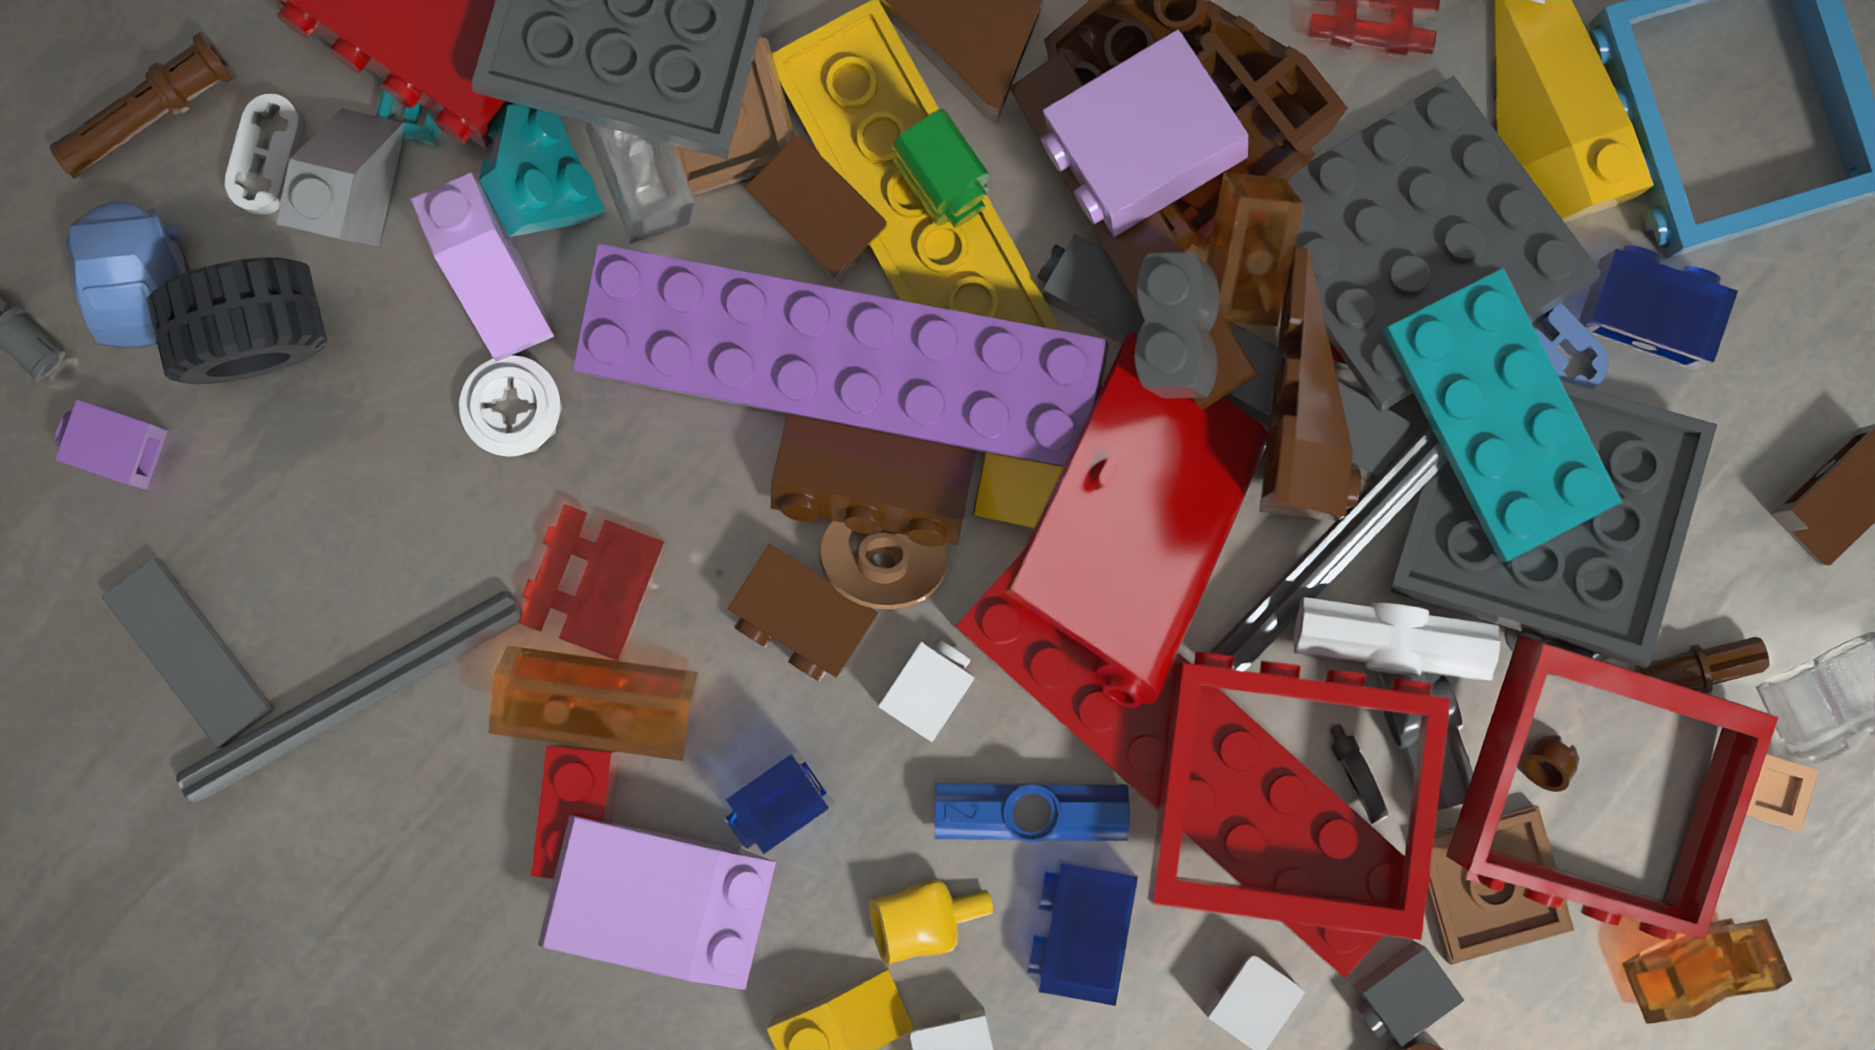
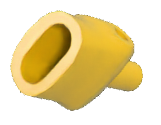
M939 879L921 881L898 892L869 900V916L874 940L881 959L887 965L912 957L950 952L958 944V923L993 913L992 899L986 889L951 898L946 884Z

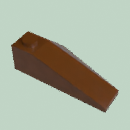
M1295 247L1287 257L1259 512L1337 521L1346 517L1347 507L1355 508L1357 506L1361 486V470L1351 468L1353 450L1309 248Z

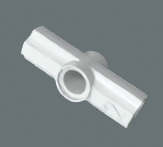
M1303 597L1300 600L1296 615L1293 636L1295 654L1334 661L1344 660L1363 663L1364 669L1410 676H1421V672L1492 681L1500 651L1499 625L1488 624V622L1461 620V618L1451 619L1431 616L1427 609L1390 603H1371V606L1368 607Z

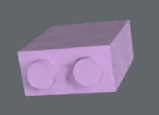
M1179 29L1043 110L1048 134L1041 137V142L1048 156L1060 172L1067 167L1071 169L1081 185L1074 190V193L1083 211L1093 224L1103 219L1113 237L1248 158V133Z

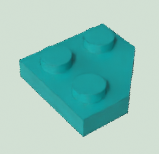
M513 104L507 105L491 119L488 136L494 142L491 156L482 162L479 182L508 237L588 223L606 210L595 190L591 175L579 160L566 135L565 126L557 114Z

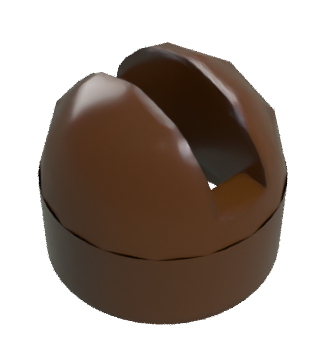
M1548 735L1538 739L1530 747L1521 764L1524 774L1530 781L1552 792H1561L1568 788L1577 773L1580 760L1576 747L1573 744L1568 747L1559 742L1561 739L1559 735Z

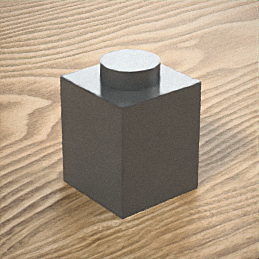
M1416 941L1410 943L1353 985L1363 1000L1354 1008L1366 1026L1377 1039L1387 1033L1401 1047L1465 1001L1427 947Z

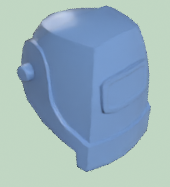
M112 201L93 208L70 226L69 236L66 238V246L69 254L72 282L86 325L97 344L135 347L157 343L146 299L152 291L167 281L187 273L182 250L175 241L181 237L179 226H166L155 209L144 210L131 203Z

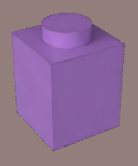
M76 399L73 410L64 414L57 427L55 444L59 449L55 461L147 490L168 430Z

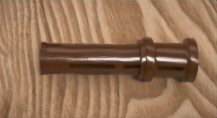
M200 31L193 36L194 44L164 65L155 62L149 66V71L145 73L146 80L85 121L83 125L70 134L49 145L51 153L67 174L70 173L73 179H77L81 174L93 167L94 164L144 132L146 128L159 119L164 118L171 112L175 115L180 113L186 114L192 109L191 101L220 81L229 84L235 80L236 76L232 68L214 43Z

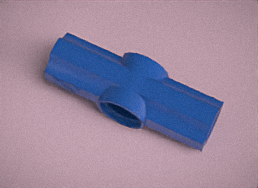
M1034 782L1021 784L935 783V840H1021L1031 843L1044 840L1128 841L1130 826L1128 784H1039ZM1037 794L1045 798L1048 803V819L1038 829H1023L1014 821V805L1024 795Z

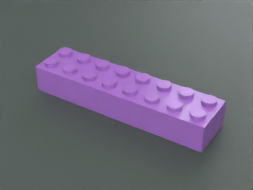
M597 244L573 371L618 382L1064 467L1101 390L1109 345L1106 339Z

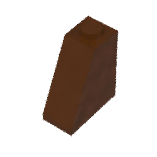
M880 0L889 20L986 119L998 123L1010 92L1008 87L1013 85L1042 12L1044 0Z

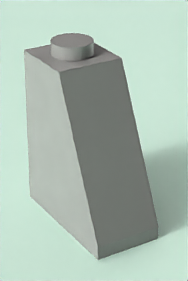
M342 108L289 159L276 224L379 247L402 145L404 123Z

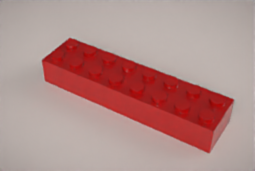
M1023 550L957 623L955 629L1158 812L1177 664L1190 662L1179 652L1177 653L1158 699L1153 703H1141L1139 707L1131 708L1117 704L1109 699L1103 692L1104 687L1096 678V670L1102 658L1005 593L1006 587L1024 552ZM1201 686L1182 834L1238 885L1399 906L1405 856L1219 688ZM1280 922L1333 971L1344 978L1350 974L1383 936Z

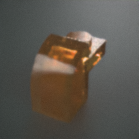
M1732 918L1710 923L1705 940L1680 933L1676 935L1675 941L1666 939L1658 942L1621 963L1646 1024L1694 1018L1726 997L1776 991L1793 981L1768 919L1734 924Z

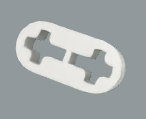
M263 94L255 97L247 104L241 117L225 174V189L228 197L235 205L252 215L265 216L279 209L289 159L302 147L305 136L306 124L303 115L288 99L278 94ZM276 110H279V116L288 123V127L285 132L275 131L273 133L269 149L266 150L268 133L259 125L262 118L273 119ZM262 160H265L262 175L271 182V188L269 192L258 191L255 199L251 200L252 194L243 188V182L245 178L256 179Z

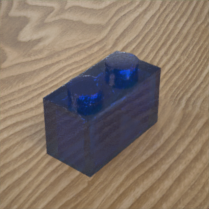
M1626 245L1623 247V250L1616 248L1602 257L1597 266L1601 273L1598 281L1590 287L1579 319L1592 335L1694 371L1715 362L1738 290L1721 285V277L1712 271L1693 266H1686L1683 268V271L1660 264L1661 256L1638 246Z
M797 751L728 797L726 801L733 811L726 815L725 819L746 849L756 844L764 855L830 809L834 801L803 756Z
M1058 859L1056 873L1044 871L1038 909L1049 911L1045 936L1033 935L1027 964V973L1038 975L1036 981L1038 992L1116 1006L1138 876L1134 872Z

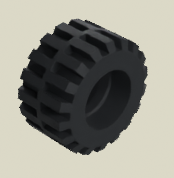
M260 257L210 265L184 273L167 281L152 291L146 299L164 375L169 380L177 382L216 384L273 373L311 358L328 343L310 267L306 263H302V261L279 257Z

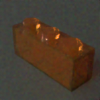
M507 645L494 673L488 734L683 761L691 731L698 672Z

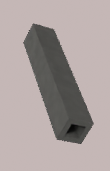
M1074 234L1066 249L1057 244L1054 245L1037 275L1039 279L1046 282L1042 291L1045 301L1120 344H1123L1126 335L1132 332L1138 335L1145 322V318L1106 251ZM1225 318L1259 375L1230 392L1224 398L1252 418L1269 426L1277 347ZM1338 382L1353 450L1351 468L1360 469L1361 479L1372 483L1387 468L1412 422L1388 409L1380 413L1371 399Z

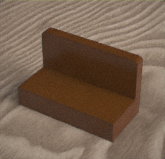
M795 136L745 187L841 283L859 266L854 260L887 227L885 218L802 136Z
M1875 424L1859 428L1770 513L1820 566L1831 565L1875 523Z

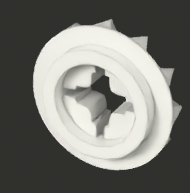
M514 355L498 362L493 358L478 366L467 378L459 400L460 418L468 436L482 449L510 458L536 452L549 437L555 434L559 416L563 409L557 383L541 365L531 359ZM511 380H514V388L517 390L518 398L521 401L528 402L530 405H536L537 409H528V412L518 413L516 424H512V433H510V426L507 425L506 416L495 412L493 409L485 408V405H495L496 402L505 401L508 396V390H511Z

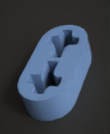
M1562 303L1547 311L1540 323L1553 338L1549 340L1540 330L1535 329L1560 380L1590 389L1601 384L1607 375L1609 367L1608 355L1602 344ZM1558 344L1572 356L1580 352H1584L1590 360L1584 366L1586 373L1589 375L1588 378L1581 374L1572 379L1566 376L1563 370L1567 368L1569 361L1556 347Z

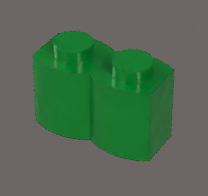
M937 109L896 138L892 145V149L896 153L893 163L937 226H942L950 221L952 226L957 228L970 221L986 207L982 199L989 190L986 182L989 180L990 174L945 109Z

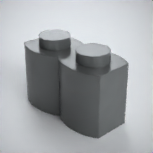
M1149 253L1142 263L1137 283L1138 302L1145 318L1135 347V364L1138 377L1144 388L1162 398H1207L1214 386L1218 366L1215 343L1209 333L1215 323L1219 310L1220 294L1217 278L1213 269L1195 253Z

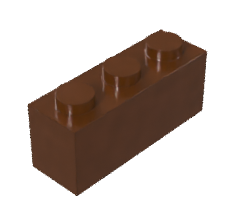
M787 414L771 480L770 509L780 510L788 518L802 522H813L818 518L841 522L847 528L863 534H877L881 531L907 535L911 541L924 546L937 547L945 543L958 545L976 451Z

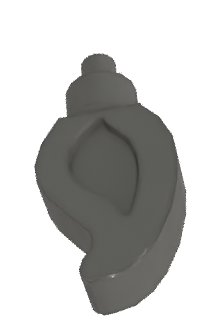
M1341 724L1332 727L1330 732L1335 743L1331 745V748L1337 760L1341 761L1348 782L1364 807L1370 823L1374 824L1388 818V811L1367 762L1360 752L1361 750L1355 737L1346 736Z

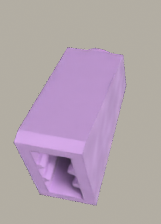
M472 172L411 198L435 259L496 362L554 337L514 238L508 237L486 193Z

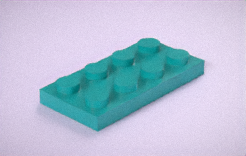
M1504 268L1382 329L1500 562H1508L1622 503Z

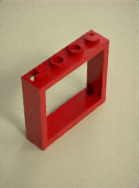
M1518 635L1446 857L1467 869L1464 876L1465 880L1482 884L1491 890L1501 892L1505 882L1525 887L1523 892L1525 898L1549 907L1561 909L1563 900L1566 899L1583 904L1582 914L1607 924L1619 926L1621 918L1624 916L1641 921L1638 928L1640 931L1662 940L1671 939L1675 941L1677 932L1705 940L1779 717L1746 705ZM1547 673L1722 727L1665 901L1490 849Z
M1195 652L1194 664L1178 663L1147 899L1154 905L1422 941L1451 698L1431 696L1432 683L1393 678L1391 690L1365 687L1367 675L1355 672L1327 669L1325 682L1299 678L1300 665L1261 661L1259 673L1234 670L1235 657L1213 653ZM1201 686L1422 716L1399 906L1177 876Z

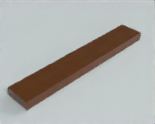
M1060 52L1008 88L1041 141V137L1048 134L1043 110L1081 88L1084 84L1068 57ZM1067 167L1061 172L1058 170L1139 306L1137 295L1138 276L1147 254L1185 253L1160 210L1113 237L1103 219L1093 224L1083 211L1074 193V190L1081 185L1071 169ZM1218 310L1215 323L1209 332L1215 343L1218 359L1215 383L1207 398H1193L1201 409L1207 408L1259 375L1220 310Z

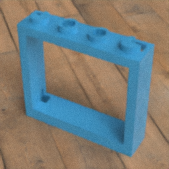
M1626 0L1604 7L1589 23L1591 29L1589 34L1592 43L1633 125L1654 184L1644 192L1649 208L1645 212V224L1647 231H1654L1658 246L1661 245L1665 259L1875 196V98L1842 0H1789L1848 179L1697 225L1690 209L1631 24L1711 0Z

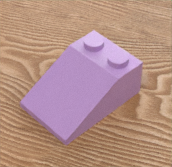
M570 815L538 945L551 950L686 981L745 990L776 862L742 848Z

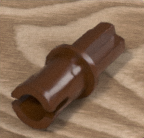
M1751 637L1702 650L1699 644L1690 645L1689 652L1651 661L1647 669L1635 665V671L1709 694L1712 693L1714 684L1764 672L1770 666V661L1763 640L1760 637Z

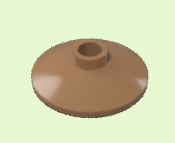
M832 521L826 528L821 540L820 563L827 580L844 597L870 608L901 609L925 600L939 587L947 568L948 554L946 544L937 547L924 546L911 541L907 535L881 531L877 534H863L847 528L844 523ZM876 566H885L887 568H879Z

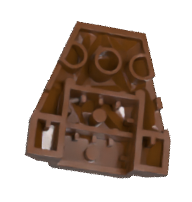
M1089 0L1043 39L1050 59L1062 52L1068 57L1081 81L1086 85L1179 29L1248 133V158L1160 210L1184 252L1191 246L1200 249L1209 245L1245 216L1249 210L1257 206L1305 167L1315 155L1312 147L1331 133L1348 109L1306 55L1291 46H1284L1259 31L1255 24L1240 15L1236 17L1210 0Z

